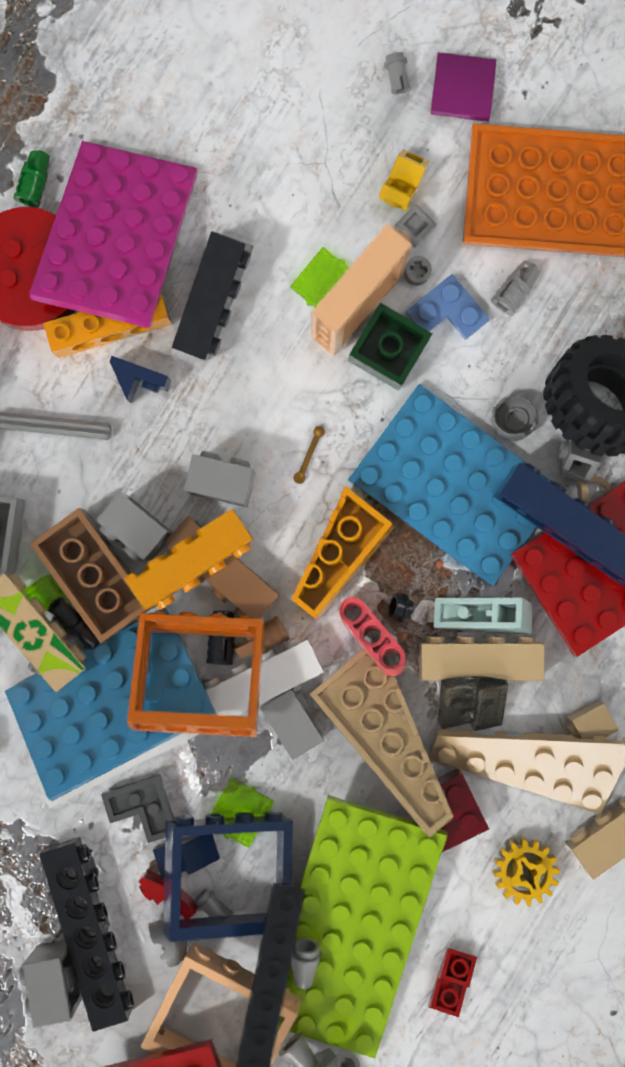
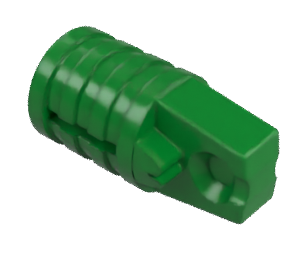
M42 150L30 152L20 172L16 192L13 196L15 201L29 207H40V200L42 199L48 179L49 154Z

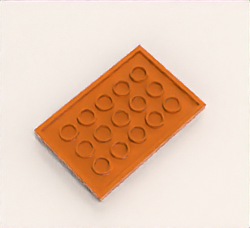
M473 123L471 127L462 244L625 257V135Z

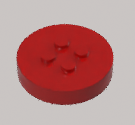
M18 207L0 213V323L24 331L45 329L43 323L72 315L76 311L34 301L30 298L29 293L56 217L55 214L40 208Z

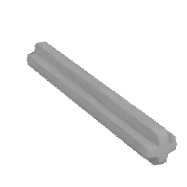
M0 412V429L109 440L112 434V426L109 423Z

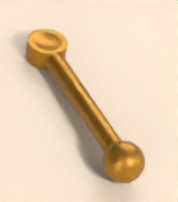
M322 426L314 428V437L299 472L294 474L293 479L297 484H302L305 481L304 473L319 438L325 434V429Z

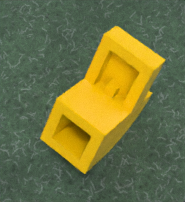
M403 148L397 156L389 178L381 188L379 196H381L380 200L385 201L392 207L400 208L407 212L430 161Z

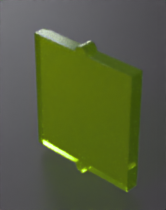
M322 247L290 285V288L306 300L307 306L312 305L315 308L349 268L345 265L343 259H337Z
M231 777L211 814H223L224 818H233L239 812H250L254 816H265V812L271 809L274 800L256 791L255 786L249 787ZM257 832L224 834V838H231L249 848Z

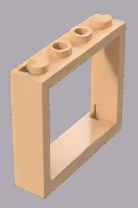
M387 224L311 312V337L333 356L336 355L402 278L412 244L409 242L410 238L404 231L400 232L396 227L393 229Z
M192 942L140 1047L154 1054L195 1043L162 1025L190 969L248 999L254 973L241 967L235 960L226 959L214 953L208 946L204 948ZM288 988L285 989L281 1010L283 1019L277 1030L271 1064L298 1015L302 1000L301 997L289 992L290 989ZM218 1055L222 1067L236 1066L234 1062Z

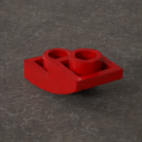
M146 870L138 881L141 884L139 886L140 891L149 901L153 899L159 905L164 900V878L161 879V875ZM181 888L180 916L182 915L184 919H190L196 914L197 905L194 903V899Z
M447 947L428 1005L429 1008L456 1017L460 1016L467 987H470L477 960L476 956Z

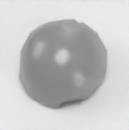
M522 396L504 397L492 409V425L498 435L507 440L518 441L528 437L538 424L537 409L530 400Z
M163 920L149 923L152 943L163 945L162 950L164 953L160 956V959L166 960L168 967L179 965L186 956L187 941L170 942L163 934Z

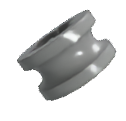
M421 256L409 259L404 270L406 281L415 286L424 284L431 275L432 267L430 262ZM415 264H420V269L426 272L425 274L422 273L420 278H416L415 273L410 272V268L413 269Z

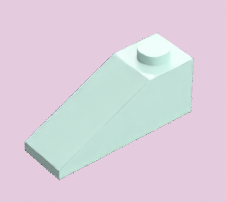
M435 598L434 628L505 634H532L533 604L524 598Z

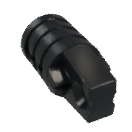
M215 610L212 613L227 615L228 618H234V612ZM208 635L206 663L233 665L235 637Z

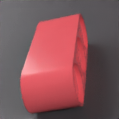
M355 597L345 599L339 607V615L343 625L384 674L388 676L401 674L406 667L405 652L362 600ZM350 609H359L362 611L361 616L356 620L348 619L346 613ZM370 631H377L381 634V637L377 642L369 643L364 639L365 635ZM389 654H397L401 658L400 662L395 666H387L383 661Z

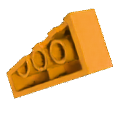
M345 486L341 498L332 512L329 523L291 600L318 621L394 529L393 523Z
M230 509L196 532L197 535L193 538L190 536L173 546L169 554H163L148 562L144 567L145 570L138 575L131 573L124 578L144 610L154 609L156 606L159 610L164 609L175 601L174 594L182 589L185 593L189 592L201 583L198 579L207 572L211 576L226 567L224 560L233 554L236 558H239L252 549L249 544L254 539L233 509Z

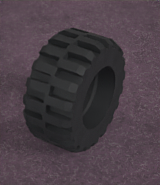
M598 335L588 336L573 343L548 374L545 381L546 387L543 389L544 401H547L545 408L547 415L552 416L551 423L555 429L559 428L563 433L561 436L567 441L571 440L576 443L575 447L582 451L588 449L591 450L590 454L600 456L604 452L606 456H618L619 454H625V339L618 338L616 340L613 339L612 335H601L600 338ZM588 382L598 383L609 389L617 397L623 410L610 407L602 402L594 394Z

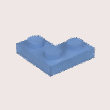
M453 274L443 280L405 313L412 322L429 332L447 318L465 340L490 320Z

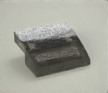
M464 676L441 680L437 719L441 729L470 723L473 730L479 731L502 725L508 690L507 681L484 676Z

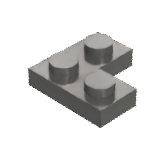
M160 774L101 794L109 822L113 823L139 814L148 843L165 838L166 821L175 820Z

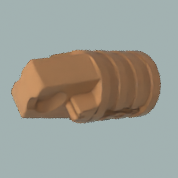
M278 616L264 624L263 654L267 650L274 648V646L282 644L285 640H290ZM246 637V639L234 646L240 659L253 654V637Z

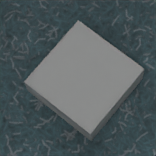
M415 204L395 224L394 228L396 227L400 232L404 231L410 238L409 242L416 248L433 231L437 224Z

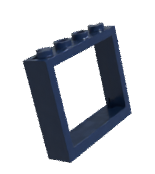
M266 811L265 816H254L250 812H239L233 818H224L223 814H207L206 819H194V816L183 815V817H176V820L166 821L163 934L170 942L262 935L266 913L180 919L182 836L277 831L276 883L291 886L293 821L284 816L283 812L274 813L272 811Z

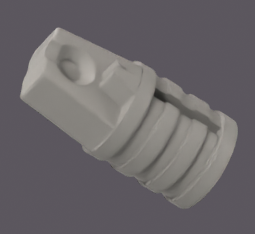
M523 261L507 277L501 288L496 292V295L492 297V304L501 312L512 316L521 305V302L530 293L541 273L538 266L528 261Z

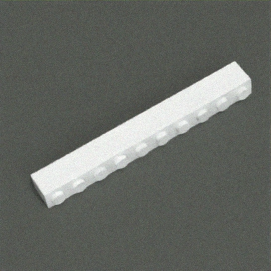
M300 636L284 643L285 650L275 654L272 649L263 654L259 705L324 673L308 638L302 641ZM244 663L230 670L232 676L222 681L218 676L203 684L217 715L237 716L248 710L252 666L248 667ZM182 733L54 801L48 800L38 773L34 775V778L50 809L199 734Z

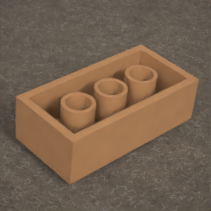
M76 509L29 543L100 643L106 642L136 621L140 613L145 614L149 611L144 610L124 580L125 577L131 574L130 570L104 534L99 531V527L85 509Z

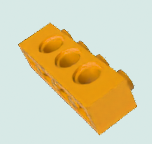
M161 293L151 328L84 312L45 322L43 325L51 352L58 358H62L172 325L165 298Z

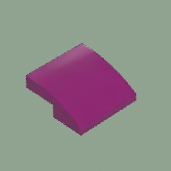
M438 52L430 115L489 122L497 59Z

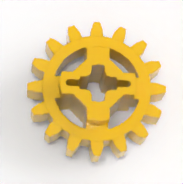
M521 837L519 845L510 840L509 845L511 848L506 850L501 847L499 850L503 857L494 858L493 860L499 866V868L492 870L494 877L500 878L495 882L497 888H504L502 894L506 899L513 895V902L516 905L521 902V899H524L526 905L530 907L534 898L540 904L543 903L541 895L545 893L548 896H552L553 894L549 889L550 885L558 886L559 884L553 875L559 874L560 869L552 865L557 861V858L554 854L548 855L550 849L546 845L539 848L537 839H533L528 844L525 837ZM524 853H534L539 857L535 856L533 858L524 856ZM513 858L511 868L507 870V866ZM521 862H523L525 866L529 868L528 871L529 877L531 879L530 882L523 875V866ZM545 874L542 882L539 884L541 875ZM523 886L528 888V890H518L516 887Z

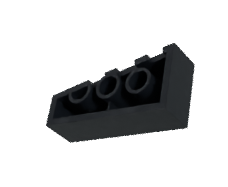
M211 231L171 348L202 360H208L211 358V355H217L221 345V339L218 337L222 327L226 328L231 316V310L229 309L233 299L237 298L240 291L241 278L244 270L249 265L254 246Z

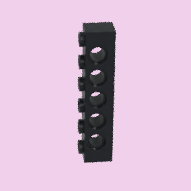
M81 837L48 846L39 855L92 1032L127 1022L132 1009H134V998L130 990L126 991L123 981L126 978L125 968L121 960L117 961L114 951L117 949L116 938L112 931H108L106 920H108L107 908L104 902L100 903L97 894V891H99L98 878L95 873L91 874L88 864L91 861L87 844H82ZM65 868H74L78 872V879L72 880L68 878L65 874ZM82 897L85 899L87 908H78L74 903V898ZM85 926L93 928L96 932V937H87L83 933L82 928ZM91 957H101L105 965L102 967L94 965ZM109 986L114 994L111 996L104 995L100 987Z
M276 882L272 883L235 1067L271 1066L305 893L303 888Z

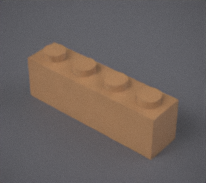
M187 516L164 542L169 548L166 553L169 554L171 552L170 549L190 536L193 538L202 527L191 517ZM234 554L224 560L226 567L212 576L207 572L198 578L201 583L205 580L214 587L211 592L223 603L227 600L237 607L234 612L239 617L249 615V618L260 619L280 596L242 561L236 558Z

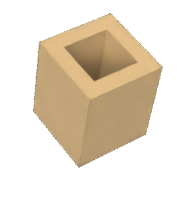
M598 700L566 716L570 724L566 726L569 735H573L578 739H593L594 736L607 737L619 731L605 703Z

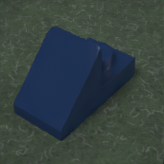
M111 355L109 362L128 402L132 403L140 382H142L141 387L158 394L161 389L168 392L171 384V379L168 376Z
M213 834L193 835L182 838L181 873L187 871V874L190 875L220 859ZM165 844L153 848L161 879L165 877Z

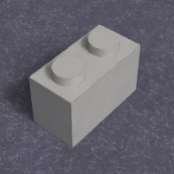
M293 688L264 703L260 709L291 759L295 760L324 741L321 733L325 731V728L316 715L312 718L305 708L309 706V703L301 690L295 692Z

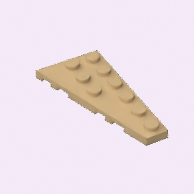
M377 636V637H376L372 642H370V643H375V642H377V641L379 640V636ZM362 649L309 695L430 838L453 818L452 812L395 676L384 674L365 650ZM386 656L383 662L387 666H391Z
M438 729L428 757L430 760L601 814L625 766V737H623V740H606V736H594L593 739H578L568 734L524 733V736H509L507 732L495 731V735L477 734L475 730Z

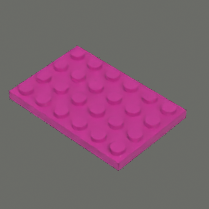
M82 141L29 293L31 300L151 328L195 185L197 168Z

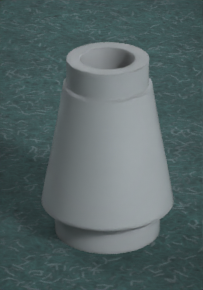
M310 938L297 940L292 954L294 984L301 989H307L312 986L322 955L319 944Z

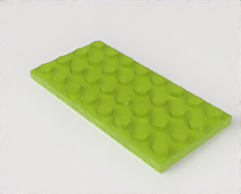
M327 796L300 884V888H303L305 893L295 942L301 938L315 940L319 944L322 955L313 984L307 989L298 988L294 984L291 959L286 988L290 989L289 992L301 997L302 1000L298 1015L289 1032L295 1034L301 1032L305 1037L376 1058L442 854L447 831L440 829L429 838L415 821L334 796ZM280 1015L279 1025H280V1023H281V1021H282V1019H283V1016H281V1015Z

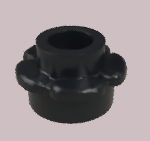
M407 594L393 595L389 605V617L397 619L399 623H402L404 618H410L413 612V601L409 600Z

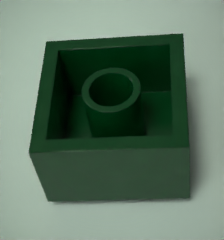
M380 303L351 350L348 361L399 391L433 333Z

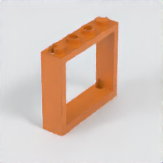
M163 611L149 614L140 613L127 724L132 731L257 737L265 634L264 620L249 618V615H242L240 618H228L227 615L220 613L210 614L209 617L197 616V614L192 612H181L179 615H167ZM152 633L253 637L248 716L143 711Z

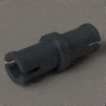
M58 597L50 603L48 611L64 625V630L68 634L76 636L88 649H93L100 643L80 614L67 604L62 597Z

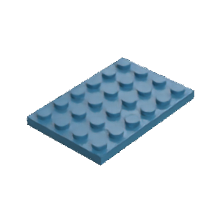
M418 384L348 479L349 482L490 586H494L513 560L510 554L522 547L536 528L534 524L493 497L511 469L520 462L522 464L526 462L420 384ZM540 473V476L543 477L545 480H547L548 482L551 481Z
M166 608L159 610L167 613V615H170L169 611ZM139 621L121 630L106 642L99 643L95 648L82 650L87 657L83 660L86 663V669L58 692H55L45 679L38 674L5 690L48 800L54 801L182 734L132 731L127 724ZM152 633L143 711L217 715L180 634Z

